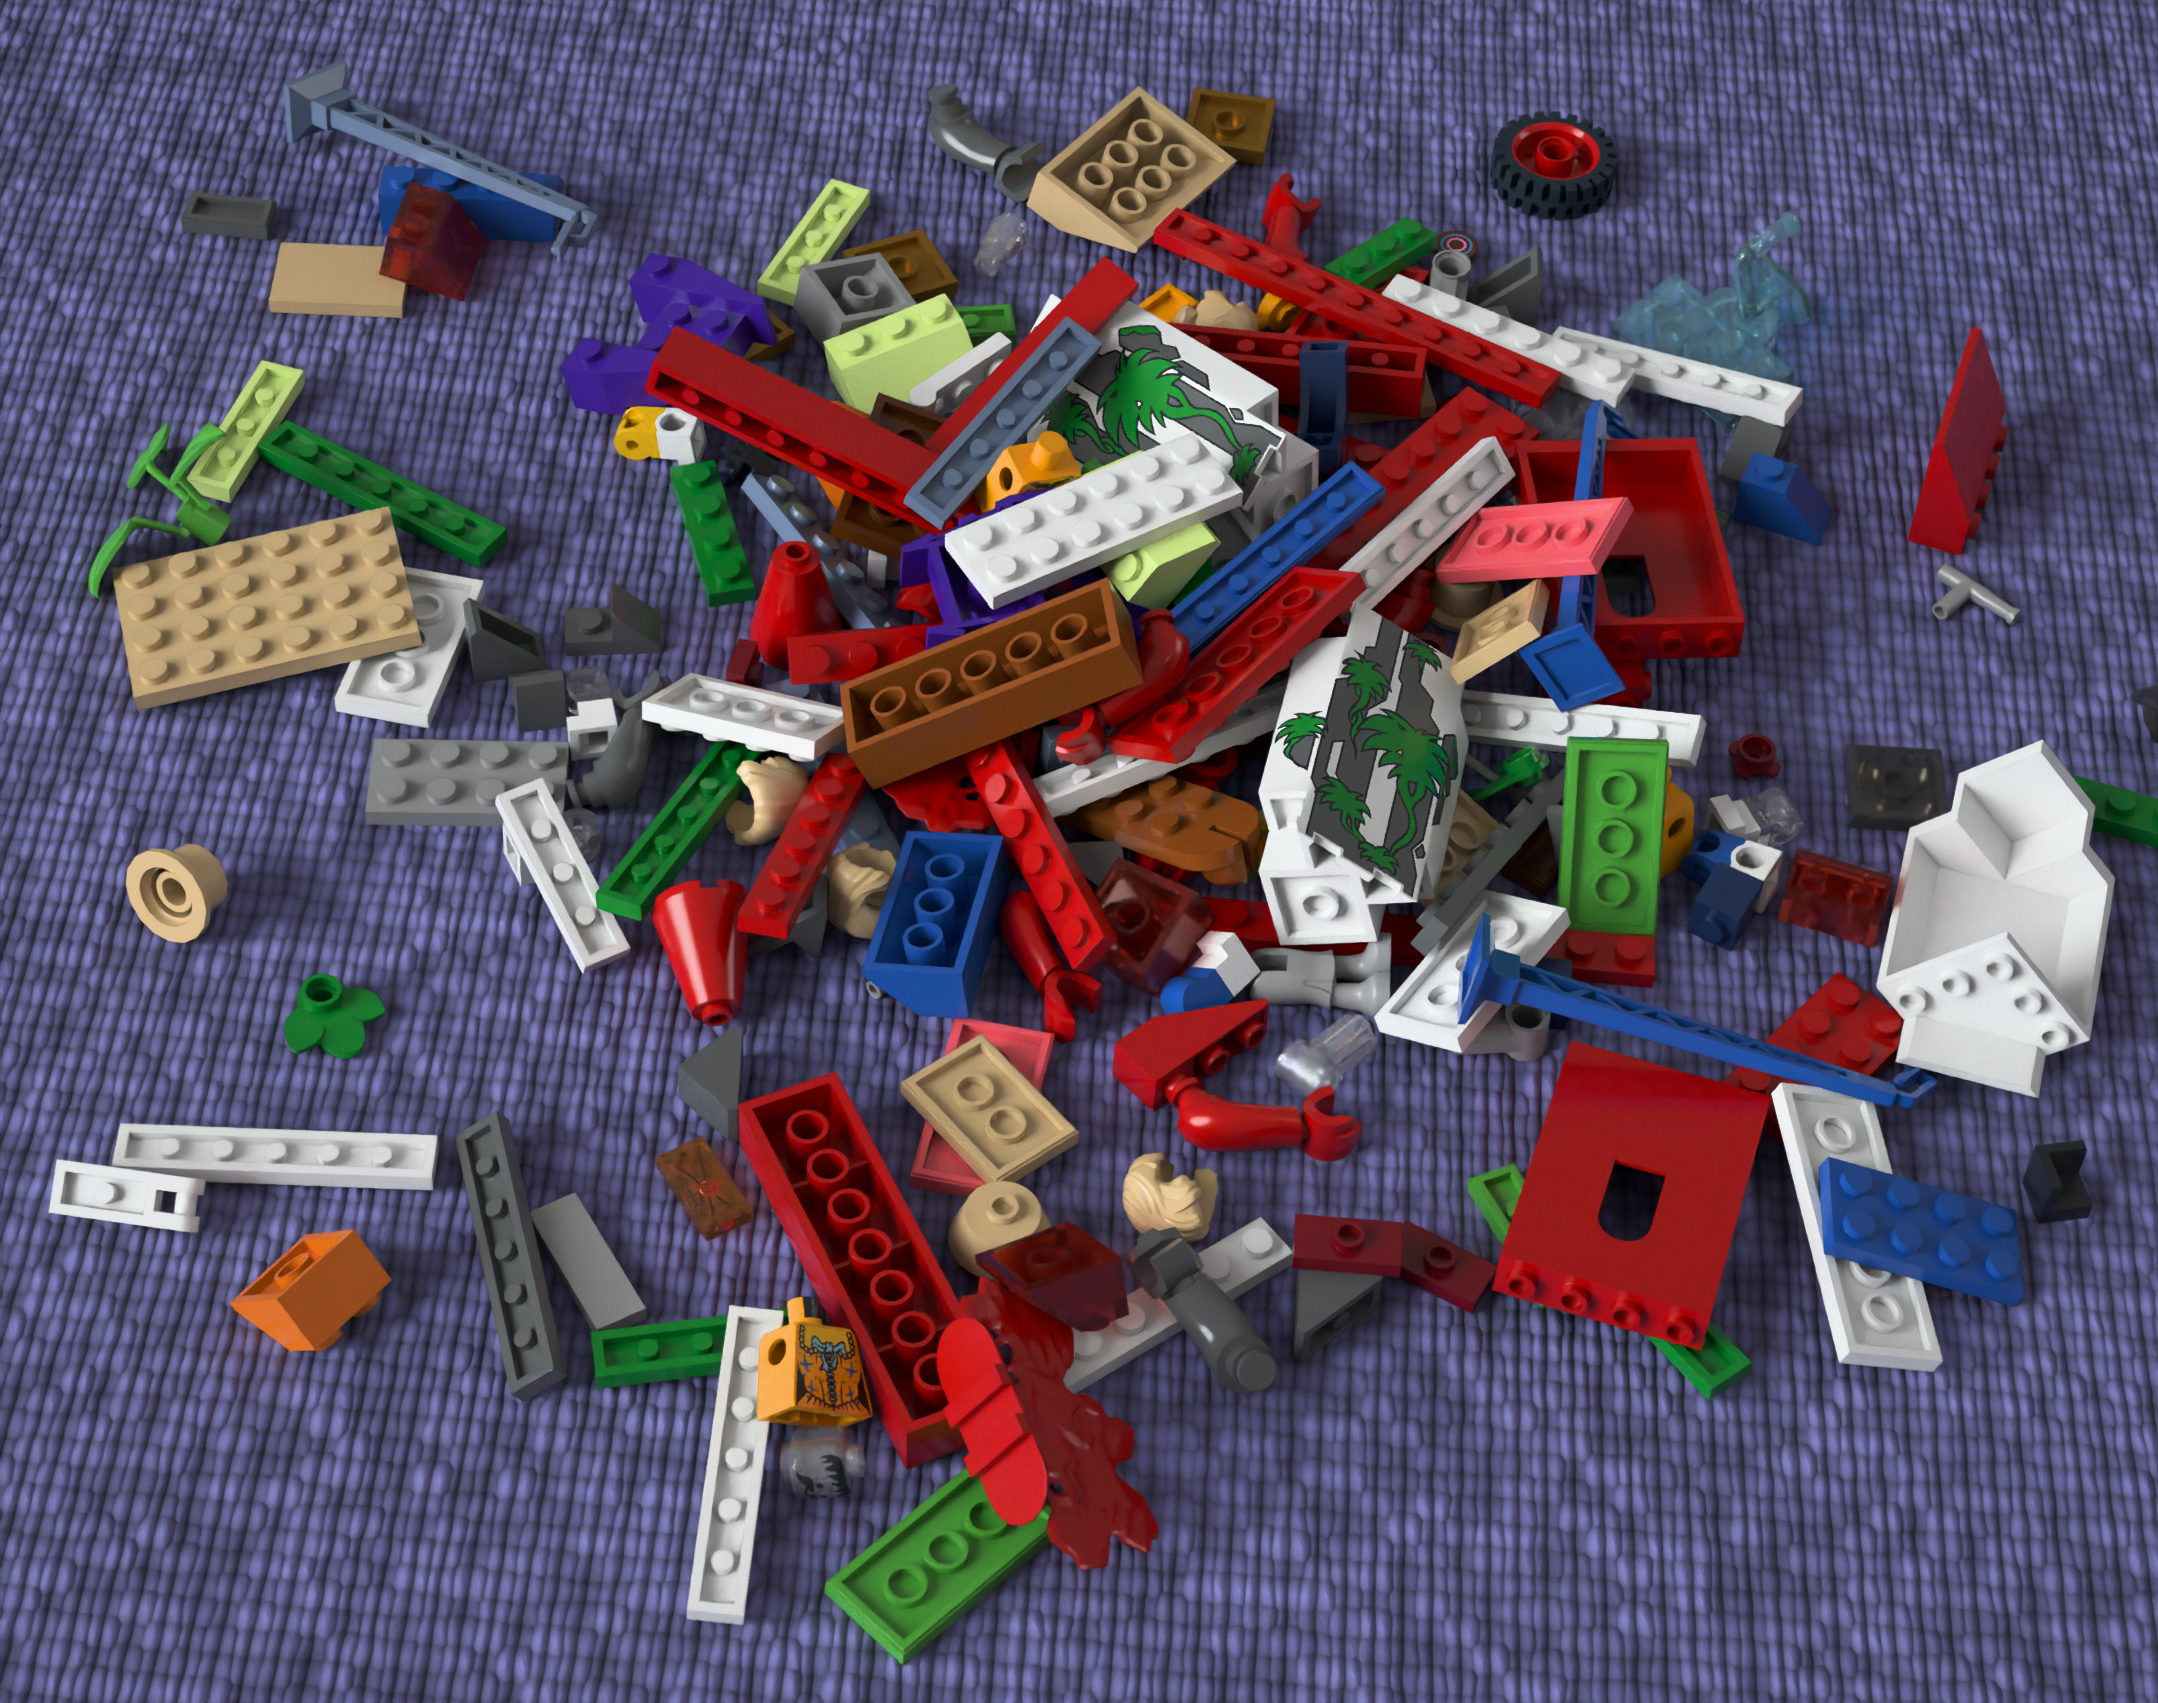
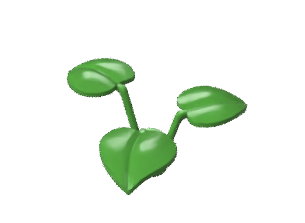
M166 422L156 432L149 444V448L144 450L139 456L131 471L126 487L133 490L147 470L166 486L169 491H172L184 501L175 515V518L181 522V525L178 527L136 516L128 519L126 523L123 522L102 546L92 564L88 581L89 589L93 596L99 599V584L102 575L127 537L140 527L174 534L185 541L192 534L209 546H214L219 541L233 516L203 497L187 480L190 465L210 446L220 439L227 437V434L214 423L208 422L193 437L171 478H168L156 468L154 461L158 454L167 451V440L171 432L170 424Z

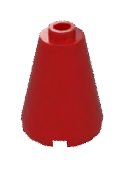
M802 541L785 542L774 550L750 624V640L758 642V651L763 654V661L770 666L789 671L787 635L844 630L819 552L811 544Z
M716 879L717 887L701 888L700 880L688 881L670 887L657 895L654 900L655 909H651L653 924L692 1017L712 1027L730 1023L733 1017L740 1013L743 1004L749 932L737 930V914L749 894V890L742 884L727 879Z

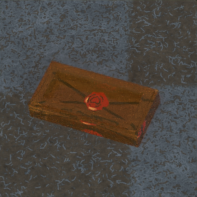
M703 1136L656 1157L658 1171L706 1242L753 1221V1209Z

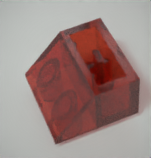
M1799 846L1794 855L1778 919L1799 927L1809 928L1843 938L1850 942L1873 947L1896 874Z

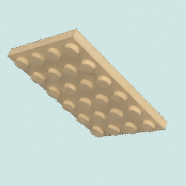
M389 506L111 569L132 692L138 711L423 645Z

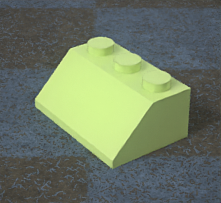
M945 293L823 342L829 375L834 386L846 405L867 414H871L879 392L909 403V394L914 387L974 349L963 320Z
M1139 450L1135 453H1132L1107 465L1099 467L1095 470L1083 474L1081 478L1091 473H1094L1098 470L1106 468L1110 465L1123 461L1127 458L1135 456L1144 451ZM1203 521L1099 566L1128 602L1150 610L1166 609L1221 542Z

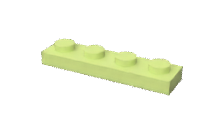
M831 178L758 279L757 295L794 306L802 266L831 260L870 205V190Z
M264 360L261 361L219 427L220 430L227 434V437L220 439L204 451L187 477V480L202 496L229 503L232 502L259 459L258 445L279 427L304 387V370Z

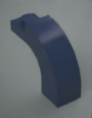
M1304 341L1300 350V415L1296 437L1319 450L1318 472L1338 471L1345 464L1349 422V341Z

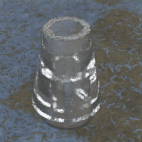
M1008 212L1002 213L999 217H994L989 224L977 256L974 259L975 267L982 274L994 276L1027 245V236L1029 235L1027 224L1019 216Z

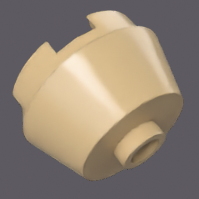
M995 1181L978 1187L970 1194L950 1224L948 1241L959 1268L962 1266L979 1278L983 1276L989 1280L995 1279L1005 1289L1023 1285L1026 1276L1034 1273L1046 1264L1054 1246V1231L1038 1199L1029 1189L1014 1182Z

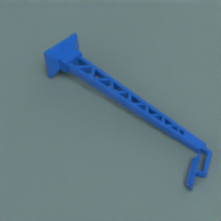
M1603 399L1591 403V408L1586 410L1574 501L1602 499L1606 434L1613 439H1643L1627 428L1624 415ZM1598 574L1563 576L1556 627L1550 629L1549 635L1533 640L1517 650L1561 713L1626 690L1625 683L1594 640Z
M1486 913L1482 915L1459 975L1457 1024L1465 1025L1485 999L1509 1007L1513 1001L1890 1108L1892 1104L1912 1109L1931 1095L1938 1083L1935 1078L1929 1075V1070L1914 1066L1908 1067L1894 1077L1892 1083L1885 1082L1521 963L1520 956L1495 948L1491 916ZM1915 1084L1920 1085V1087H1919L1918 1089H1916L1914 1092H1912V1093H1907V1092H1906L1908 1089H1910L1911 1087H1913Z

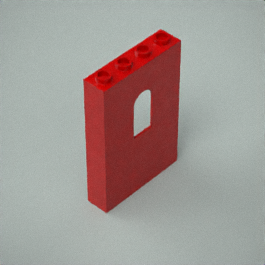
M1696 438L1606 439L1602 499L1628 497L1634 508L1606 559L1643 558L1655 608L1650 614L1643 617H1627L1616 612L1609 604L1600 569L1597 581L1594 640L1608 660L1738 657L1745 619ZM1582 440L1515 441L1511 466L1515 476L1511 479L1516 505L1574 501ZM1563 576L1538 578L1543 580L1550 591L1543 622L1545 636L1549 635L1550 629L1555 628L1557 625Z
M1571 1040L1500 1253L1492 1290L1701 1351L1771 1096ZM1614 1163L1665 1177L1650 1231L1641 1239L1634 1241L1619 1240L1608 1235L1599 1225L1598 1214Z

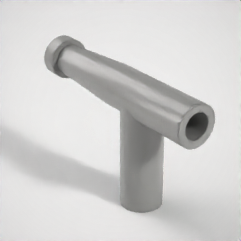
M1945 563L1938 571L1936 578L1952 588L1932 606V612L1938 619L1945 620L1968 599L2006 619V623L2014 626L2020 619L2023 612L2021 609L2013 608L1986 587L1951 565Z

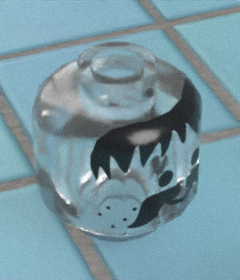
M843 1426L798 1428L794 1431L790 1442H783L781 1447L780 1469L784 1486H791L796 1496L800 1499L845 1497L853 1487L854 1478H861L864 1475L865 1458L862 1444H853L852 1437Z

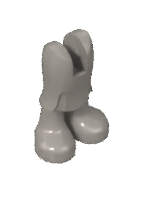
M1380 932L1378 942H1368L1364 952L1356 955H1333L1332 950L1310 952L1289 948H1263L1255 950L1251 954V958L1261 971L1249 984V995L1252 1000L1266 999L1269 1004L1277 1005L1313 1004L1331 1010L1334 1006L1363 1012L1374 1018L1390 999L1391 932ZM1337 980L1355 983H1337Z

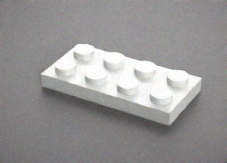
M404 566L423 645L351 661L334 698L337 712L429 728L466 641L463 603L468 598L482 603L485 596V586L483 580Z
M694 673L684 676L642 701V720L659 723L664 730H689L702 733L703 737L710 741L732 740L746 744V747L753 751H779L789 754V757L795 761H814L820 755L846 739L842 707Z
M1483 890L1374 1016L1379 1032L1463 1053L1502 1006V1004L1485 999L1465 1025L1457 1024L1459 975L1483 913L1491 916L1495 948L1520 956L1521 963L1535 967L1571 924L1567 909Z

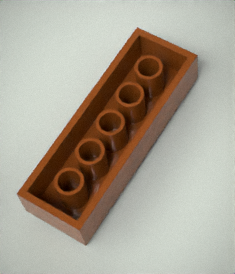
M1106 577L839 685L847 751L870 787L875 790L1144 683L1131 615L1110 579Z

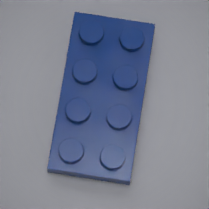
M1828 1157L1819 1167L1824 1254L2012 1307L2024 1296L2015 1209L1832 1157Z

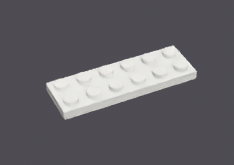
M1192 431L945 534V548L991 609L995 610L1242 505L1243 491Z
M1781 1082L1772 1092V1098L1839 1363L1933 1372L1943 1362L1922 1281L1824 1254L1819 1167L1828 1157H1832L1893 1175L1874 1103L1815 1086Z

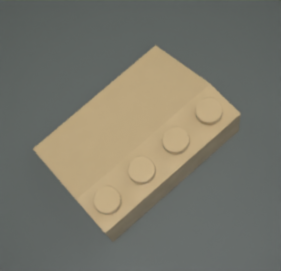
M1138 86L1038 171L1027 206L1060 231L1136 254L1154 238V229L1176 207L1185 211L1231 170L1237 160Z

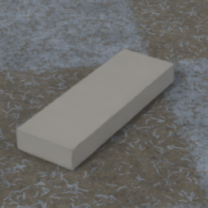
M576 1192L530 1211L535 1236L592 1331L626 1328L647 1319L646 1307Z

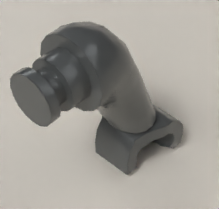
M943 84L931 89L927 95L930 102H935V104L932 106L933 115L929 118L928 124L937 146L957 161L996 176L995 180L999 189L1009 199L1016 202L1028 199L1037 173L1041 170L1034 160V157L1042 152L1040 143H1025L1017 148L983 129L977 122L972 108L963 105L961 98L955 97L959 93L956 84Z
M656 669L650 676L647 687L630 698H624L621 688L610 691L621 723L601 758L593 761L594 771L583 774V781L575 783L573 778L566 780L568 792L577 814L585 812L584 806L592 804L593 808L607 804L609 810L613 812L635 799L648 769L654 741L668 732L662 729L659 723L642 720V701L668 687V684L661 678Z
M1153 1227L1136 1239L1137 1245L1126 1254L1125 1261L1141 1287L1154 1300L1172 1291L1173 1294L1164 1303L1188 1333L1217 1380L1225 1388L1236 1393H1250L1268 1388L1276 1376V1365L1272 1359L1269 1347L1264 1343L1256 1328L1241 1309L1206 1273L1197 1278L1193 1277L1195 1273L1204 1267V1263L1177 1228L1172 1227L1158 1231Z

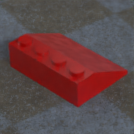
M1976 327L1971 329L1941 420L1907 540L1957 555H1961L1966 538L1972 540L1976 538L1982 514L1974 512L1975 508L1985 509L1992 484L1985 483L1984 479L1993 481L2001 456L1994 454L1993 450L2002 452L2009 431V426L2001 424L2006 405L1982 331Z

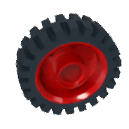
M1544 111L1535 112L1533 119L1528 114L1521 115L1518 122L1512 119L1507 123L1506 128L1502 127L1498 132L1491 158V184L1493 189H1497V195L1502 200L1508 198L1507 205L1513 209L1522 205L1521 213L1530 216L1533 211H1538V218L1546 220L1548 213L1554 214L1555 220H1564L1566 213L1572 219L1581 218L1582 211L1589 215L1595 212L1596 206L1601 208L1605 204L1606 198L1609 199L1617 167V149L1613 147V140L1610 136L1605 137V131L1601 127L1592 129L1593 122L1587 119L1578 123V116L1569 113L1566 119L1561 118V112L1551 111L1550 117H1546Z

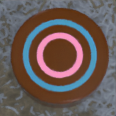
M1456 230L1446 231L1438 236L1437 249L1434 250V256L1444 250L1460 251L1467 255L1472 266L1476 261L1478 244L1475 238L1468 233Z

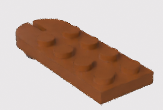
M1166 774L1156 780H1146L1124 789L1117 796L1101 798L1079 807L1069 815L1053 817L1057 823L1106 841H1115L1122 847L1185 870L1201 871L1202 875L1214 885L1230 886L1242 883L1248 876L1247 868H1249L1250 872H1256L1258 869L1259 856L1257 846L1262 840L1263 832L1256 808L1242 800Z

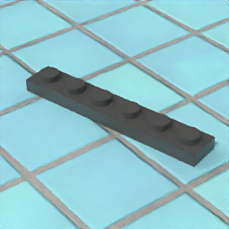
M1565 766L1553 780L1545 775L1526 795L1533 803L1530 804L1523 798L1505 819L1512 827L1509 829L1505 824L1501 823L1483 844L1490 852L1486 853L1480 847L1461 869L1468 877L1465 879L1457 873L1439 894L1446 902L1442 904L1435 898L1416 920L1423 929L1410 944L1424 956L1432 950L1547 817L1546 813L1549 805H1557L1564 797Z
M495 1111L457 1134L455 1140L510 1394L525 1402L567 1377L510 1122L507 1117Z

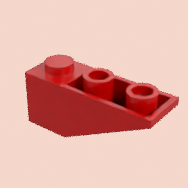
M1258 999L1152 1017L1115 1043L1112 1075L1148 1108L1155 1112L1169 1102V1093L1182 1080L1190 1077H1197L1201 1080L1206 1075L1213 1076L1225 1067L1228 1060L1242 1050H1250L1256 1047L1267 1033L1269 1002L1266 999Z

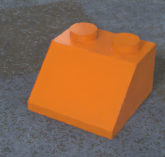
M354 1229L306 1234L235 1297L230 1304L237 1313L291 1352L313 1350L321 1352L341 1337L342 1331L340 1327L352 1316L358 1317L363 1315L379 1302L380 1296L378 1292L392 1279Z

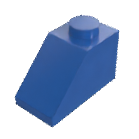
M1753 452L1740 482L1732 520L1819 546L1831 519V508L1797 465Z

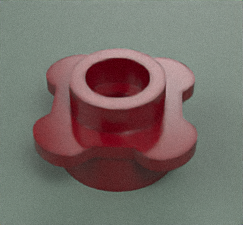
M1748 734L1742 737L1740 741H1734L1729 745L1728 753L1734 757L1735 766L1733 771L1736 776L1742 779L1757 778L1762 775L1772 778L1779 774L1781 766L1774 760L1776 746L1768 737L1760 734Z

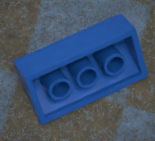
M407 166L383 167L378 191L382 234L555 242L559 221L557 216L439 169L412 168ZM517 173L563 195L564 180L558 175Z
M907 830L862 967V972L866 979L919 1016L970 1018L1011 880L1004 836Z

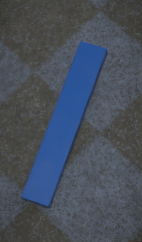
M1350 460L1171 610L1174 616L1173 625L1176 627L1177 632L1183 633L1188 638L1189 662L1294 566L1302 567L1382 500L1386 488Z

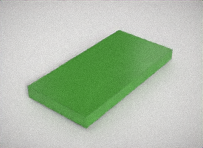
M1567 736L1557 906L1567 909L1571 922L1567 929L1656 937L1669 742L1667 739Z
M966 1467L825 1583V1594L896 1660L904 1665L1050 1542L1047 1524L1051 1507L1046 1502L1045 1507L1035 1520L1022 1526L1010 1525L996 1514L988 1500L980 1478H971Z

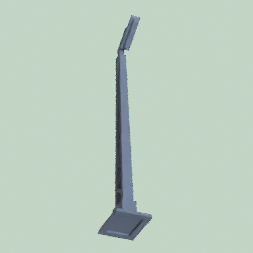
M344 59L284 83L287 143H294L324 129L328 131L335 128L567 220L569 222L564 223L551 248V253L557 255V262L559 263L563 261L570 246L587 247L598 226V215L590 212L588 206L357 100V94L348 90L347 62ZM580 222L585 223L586 226L581 235H576L578 232L577 224Z

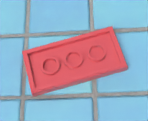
M1628 497L1480 508L1460 527L1434 573L1441 584L1598 574L1634 508Z
M954 1018L944 1056L983 1033L1042 1094L1054 1048L1055 1034L972 1018ZM925 1121L910 1174V1187L968 1198L974 1190L986 1183L937 1131Z

